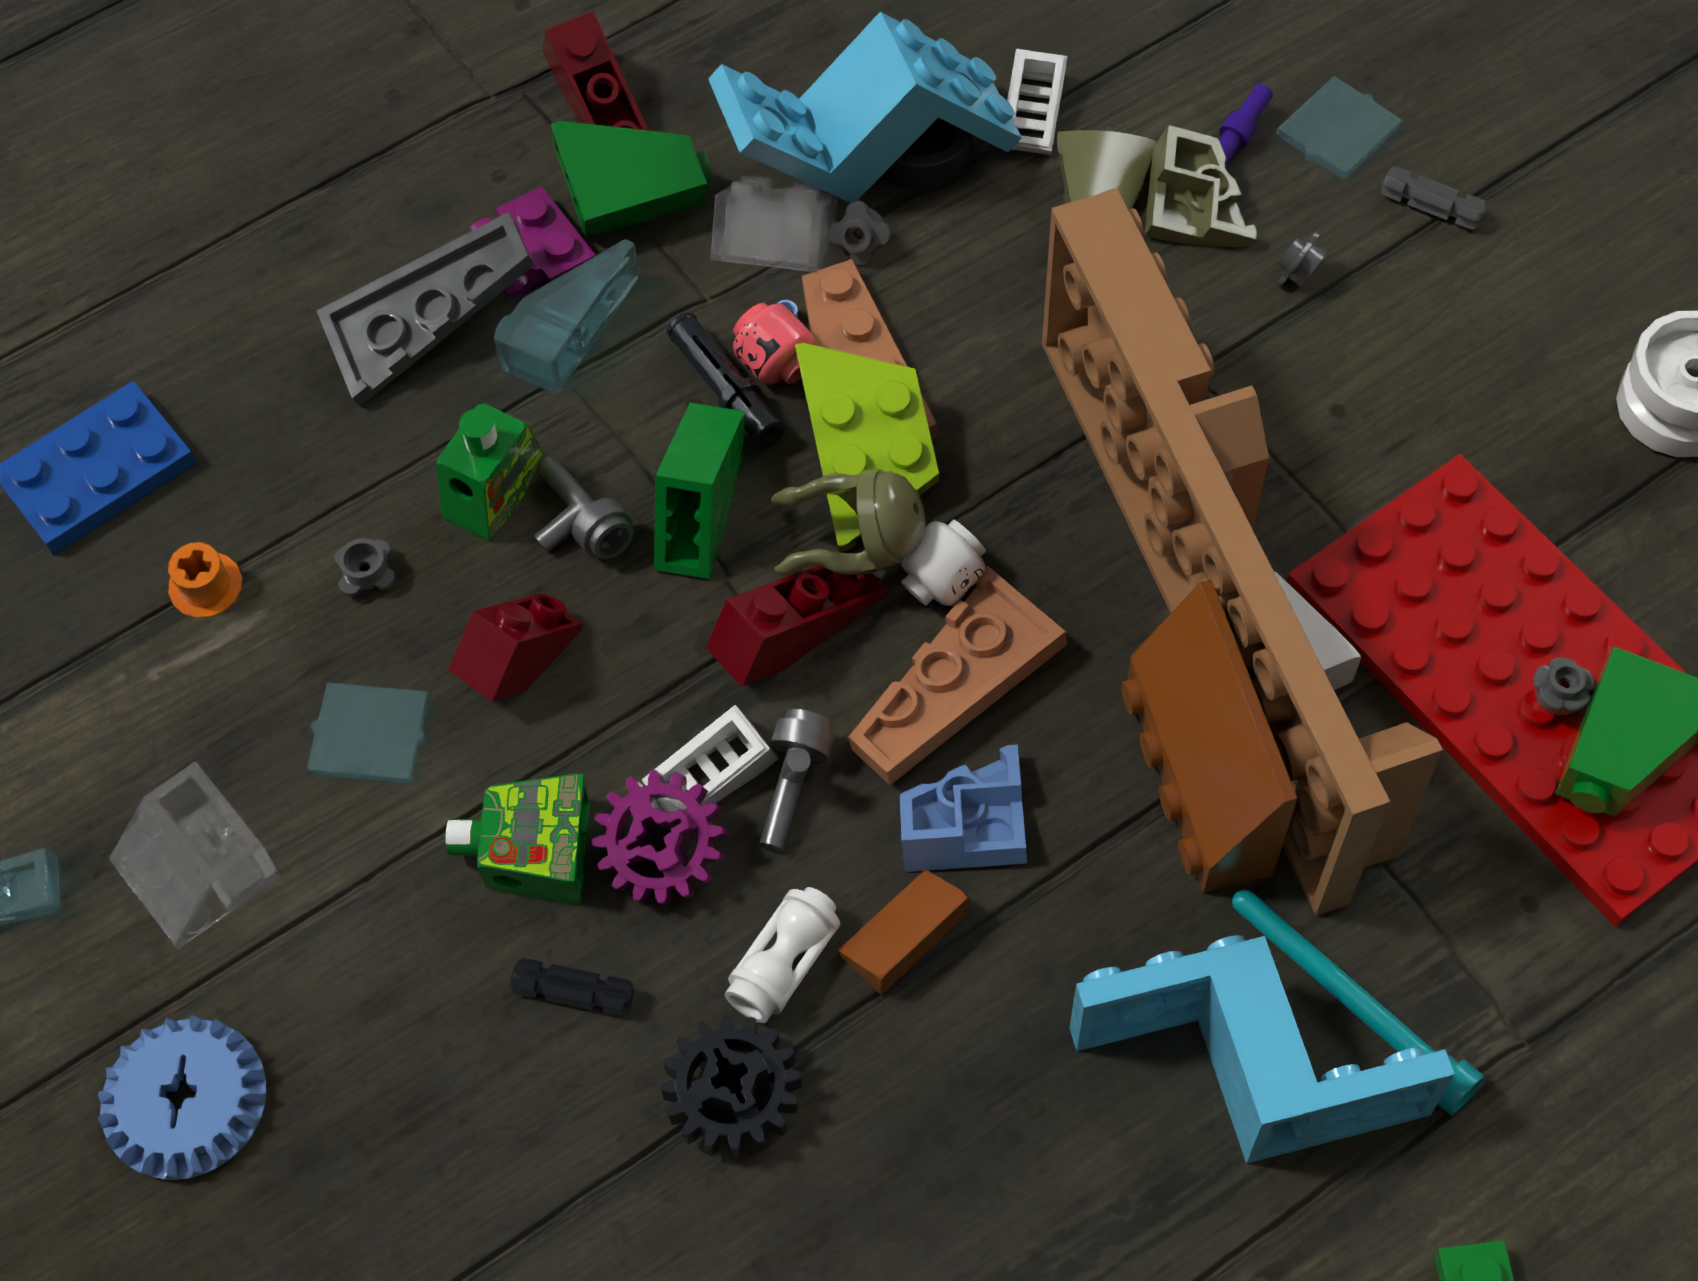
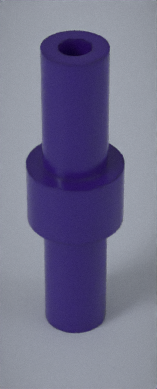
M1256 84L1238 111H1232L1219 129L1221 136L1219 142L1226 156L1225 167L1237 149L1246 147L1256 132V121L1273 97L1272 90L1266 85Z

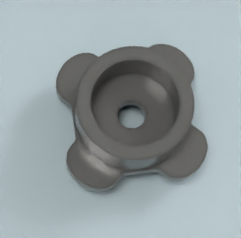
M854 201L847 206L845 217L840 222H833L829 226L828 236L832 243L841 244L850 253V259L855 264L865 265L872 259V251L878 245H884L889 241L891 231L876 211L868 208L861 201ZM861 229L864 234L863 237H857L855 230Z
M1315 230L1306 243L1298 237L1293 241L1278 262V265L1284 268L1285 272L1276 284L1282 286L1288 278L1301 287L1310 277L1327 253V251L1314 243L1320 235L1318 231Z
M359 538L348 542L336 552L334 561L340 567L342 574L338 587L344 595L354 597L361 590L373 588L386 590L394 584L395 574L389 568L387 559L391 555L389 544L379 539ZM370 566L367 571H360L361 567Z

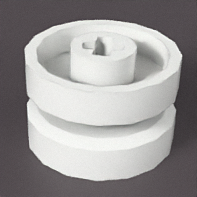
M1676 311L1658 318L1641 334L1632 360L1629 362L1622 377L1616 396L1620 419L1632 436L1652 450L1674 457H1698V311Z

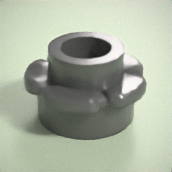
M1564 657L1554 658L1550 660L1549 665L1540 666L1533 677L1535 696L1538 703L1543 709L1555 715H1570L1585 708L1591 700L1589 693L1595 688L1591 673L1586 668L1578 666L1574 660ZM1559 681H1567L1570 687H1562L1559 685Z

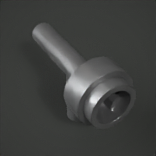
M546 457L539 463L538 472L568 505L564 511L534 535L545 550L549 553L572 534L581 548L592 557L608 560L623 553L629 547L634 531L631 517L622 506L610 498L593 501L555 457Z
M789 709L786 712L785 718H780L777 721L771 744L777 750L785 753L786 756L759 845L774 851L783 850L803 780L811 761L826 762L829 760L835 736L831 732L832 722L822 715L802 709Z

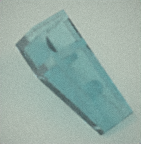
M624 239L522 298L512 314L506 315L501 319L494 334V343L502 370L555 394H559L639 278L640 273L635 243Z

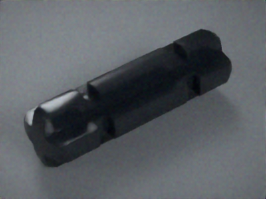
M521 958L516 962L511 977V987L517 995L537 998L539 994L546 995L545 1001L588 1010H594L596 1006L603 1007L602 1013L621 1017L629 1013L634 999L633 983L630 980L609 976L604 981L600 979L599 973L551 964L549 969L543 967L542 961Z

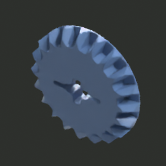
M191 1015L189 1019L179 1021L166 1018L164 1024L155 1029H142L140 1037L130 1046H121L120 1057L113 1067L106 1068L107 1079L103 1091L98 1092L101 1109L100 1116L97 1118L103 1128L106 1137L105 1141L130 1168L141 1174L165 1180L196 1177L210 1172L229 1161L244 1147L255 1132L262 1117L267 1091L264 1068L260 1057L246 1038L238 1030H233L218 1019L209 1021ZM185 1075L188 1086L197 1093L195 1098L184 1100L182 1109H178V1115H176L175 1106L165 1097L167 1092L178 1090L180 1081L184 1080Z

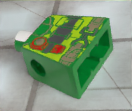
M484 403L477 405L475 409L469 410L462 415L459 421L460 429L439 455L436 470L443 520L491 542L539 476L538 465L546 456L527 424Z
M568 774L489 786L484 792L482 819L448 820L446 827L447 855L477 856V868L485 887L490 890L571 905H582L591 804L584 774Z

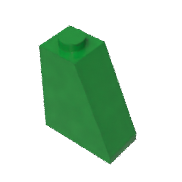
M558 121L551 124L552 145L585 239L706 203L707 183L713 182L712 171L705 152L696 153L690 135Z
M689 403L655 475L654 570L710 579L743 460L745 411Z
M1613 647L1596 681L1591 700L1586 708L1555 794L1570 799L1576 807L1587 812H1603L1614 817L1698 743V678Z

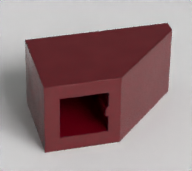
M535 594L474 610L448 671L491 702L525 692L580 633L584 623L566 612V606L560 600L547 594Z

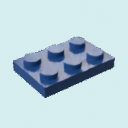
M132 381L0 463V487L52 555H54L197 463L190 449L136 383Z

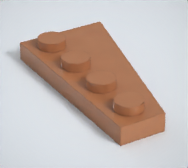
M852 259L802 276L809 329L814 336V345L907 367ZM922 396L931 438L937 437V423Z
M989 566L985 567V573L977 581L976 588L964 602L958 600L946 615V625L930 644L925 642L912 657L913 666L901 681L891 683L848 736L851 749L889 785L907 773L1067 645L1066 631Z

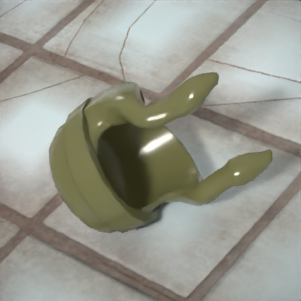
M873 469L863 470L860 475L828 474L801 487L792 486L784 488L771 498L773 505L795 507L819 495H838L858 515L860 532L865 550L861 553H839L824 549L792 553L775 567V572L780 575H793L811 565H822L830 571L842 575H865L880 570L884 571L899 564L905 557L912 554L921 544L925 531V513L919 494L904 476L892 471Z

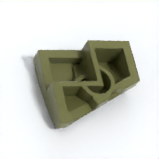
M1171 125L1166 127L1153 147L1144 236L1182 244L1213 247H1246L1254 243L1257 234L1254 224L1245 225L1236 203L1241 196V192L1236 180L1228 174L1225 168L1226 156L1218 138Z
M1059 131L1057 148L1064 182V204L1117 188L1127 208H1133L1134 203L1139 200L1143 190L1144 178L1152 162L1153 147L1156 141L1138 135L1114 131Z

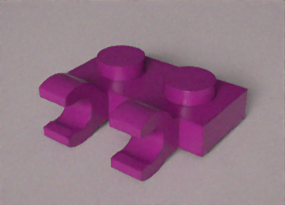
M542 186L496 208L497 218L509 212L516 221L535 263L532 268L505 289L511 298L523 295L530 288L543 281L552 292L597 269L595 253ZM484 218L475 222L470 227V231L494 220V218Z

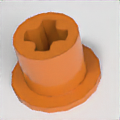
M201 542L186 544L174 552L169 561L168 572L170 579L168 593L173 605L183 614L195 618L214 616L229 608L241 592L242 575L237 564L228 556L217 553L208 544Z

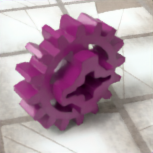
M650 770L648 785L643 786L637 779L630 776L626 779L629 794L623 798L618 794L609 792L606 797L610 804L615 807L611 815L605 813L596 814L594 819L607 827L606 835L592 839V846L607 850L608 856L604 857L597 864L599 870L606 873L617 870L618 874L615 876L611 886L623 892L630 888L632 884H635L633 899L642 903L648 900L652 890L655 891L658 903L662 905L671 904L672 890L675 889L687 899L693 898L694 889L691 882L697 878L709 884L714 880L711 873L705 868L709 860L724 862L725 859L724 854L713 848L715 840L728 837L727 829L712 825L711 821L722 812L721 807L715 802L705 805L701 804L708 790L699 783L685 792L687 777L681 773L675 772L670 778L668 785L665 784L662 773L657 770ZM655 799H675L684 803L688 808L667 813L663 811ZM632 814L634 819L629 834L622 839L624 827ZM658 825L672 831L664 837L666 848L663 850L649 845V843L656 839L654 828ZM698 836L697 848L692 859L688 862L686 855L691 840ZM654 862L665 877H644L632 867Z

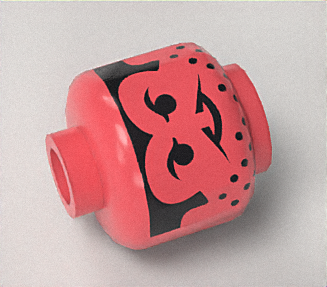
M764 302L759 303L741 316L733 328V333L736 335L733 341V352L758 381L765 385L777 384L783 380L787 384H792L801 378L795 344L807 343L814 345V336L789 308L778 303L769 306Z

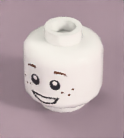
M952 520L948 525L939 521H933L925 527L923 538L918 548L901 561L903 569L908 574L901 583L925 606L932 599H935L942 605L953 606L985 573V564L981 556L986 552V549L972 533L956 520Z

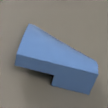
M1018 744L1000 748V759L971 772L965 764L947 772V775L936 783L921 784L900 794L901 841L905 872L924 871L925 869L942 870L1027 864Z

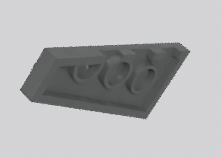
M509 212L316 310L350 395L360 407L535 265L518 225Z

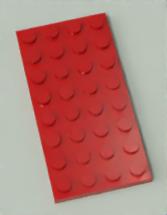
M1461 454L1288 573L1286 582L1357 650L1361 656L1360 663L1431 736L1438 739L1441 747L1615 928L1698 864V743L1615 817L1603 812L1591 813L1576 807L1570 799L1555 794L1587 706L1573 714L1564 716L1555 715L1543 709L1536 699L1535 687L1533 685L1534 674L1540 666L1549 665L1550 660L1554 658H1569L1574 660L1581 668H1586L1591 673L1594 684H1596L1613 647H1617L1678 671L1686 672ZM1559 681V685L1562 687H1570L1567 681Z

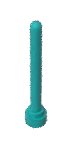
M1240 890L1235 893L1232 905L1241 916L1397 1052L1411 1048H1421L1424 1055L1436 1052L1253 892ZM1449 1055L1448 1058L1455 1075L1439 1100L1438 1105L1452 1116L1478 1090L1485 1076L1465 1059L1457 1062Z

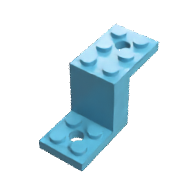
M881 11L800 98H797L787 90L779 92L764 85L758 77L750 72L741 74L723 64L708 78L741 154L850 203L857 201L937 118L1006 152H1009L1022 139L1012 119L1015 115L1014 110L1007 100L998 93L993 83L996 80L995 73L983 60L978 57H973L971 60L959 54L948 41L942 38L935 41L924 35L911 21L903 19L899 22Z
M1240 935L1225 937L1212 943L1207 948V951L1183 956V953L1180 951L1162 953L1148 960L1144 967L1121 972L1118 967L1102 968L1088 974L1083 979V982L1076 984L1070 1031L1076 1051L1198 1020L1246 1164L1431 1116L1455 1075L1445 1049L1424 1055L1421 1048H1411L1389 1056L1384 1060L1385 1065L1361 1071L1359 1065H1345L1326 1072L1321 1076L1322 1081L1317 1082L1265 936L1246 941Z

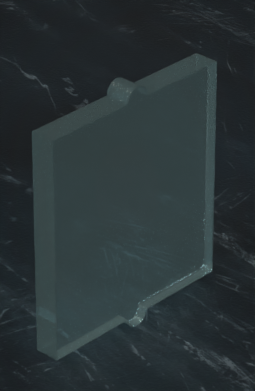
M1333 76L1277 128L1276 135L1303 152L1307 161L1315 160L1345 180L1401 127L1402 119L1374 102L1371 94L1363 95L1336 76Z
M327 682L319 718L311 724L315 735L306 769L310 775L411 784L418 747L426 741L422 729L429 701L428 692Z

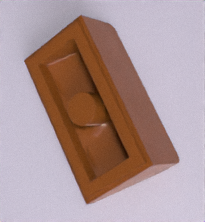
M925 869L840 947L838 954L882 995L969 914L970 898L960 889Z

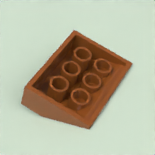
M1208 580L1200 582L1132 654L1128 678L1121 682V692L1127 712L1130 716L1138 714L1144 732L1140 733V745L1145 762L1149 768L1157 766L1163 785L1159 786V797L1164 814L1168 821L1176 819L1183 839H1179L1178 846L1182 864L1188 875H1197L1203 894L1272 876L1297 802L1296 793L1213 582Z

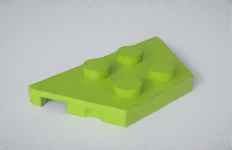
M795 344L823 476L833 473L860 475L863 470L873 469L892 471L904 476L916 489L919 496L939 481L938 466L915 368L812 344ZM827 494L839 553L848 551L856 545L855 540L861 536L858 515L838 495Z

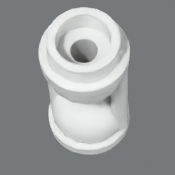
M811 887L805 888L804 891L798 889L789 890L742 960L729 975L728 981L730 986L725 992L727 1001L740 1013L748 1018H756V1021L759 1023H766L772 1014H780L822 950L840 927L839 918L834 913L836 910L835 903L827 895ZM777 931L776 943L770 949L763 951ZM806 952L794 971H792L794 959L799 954Z

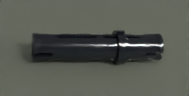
M682 313L673 319L666 331L669 339L678 346L699 375L702 376L719 397V407L745 411L744 430L752 438L757 448L769 447L779 440L785 430L784 423L774 415L761 399V389L752 378H744L725 352L699 323L694 313Z

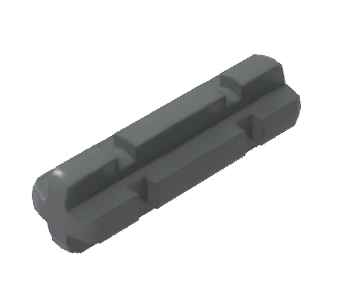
M1392 166L1388 171L1381 189V193L1385 197L1401 202L1403 198L1408 199V206L1446 221L1449 220L1450 216L1456 218L1455 224L1469 230H1476L1480 225L1487 208L1485 200L1467 194L1466 198L1460 197V190L1421 175L1416 180L1411 178L1413 172L1398 166Z

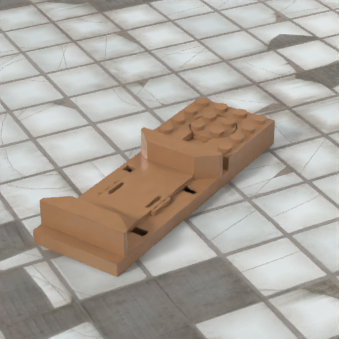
M1117 188L1053 207L1051 209L1042 346L1170 613L1200 582L1212 580L1297 796V802L1282 847L1315 916L1350 905L1364 868L1399 855L1443 749L1437 738L1407 722L1358 739L1253 531L1269 461L1257 394L1251 385L1206 400L1209 380L1215 375L1211 353L1204 343L1197 344L1190 330V316L1184 301L1180 297L1174 298L1168 288L1163 260L1157 252L1150 253L1144 241V229L1138 212L1134 208H1127Z

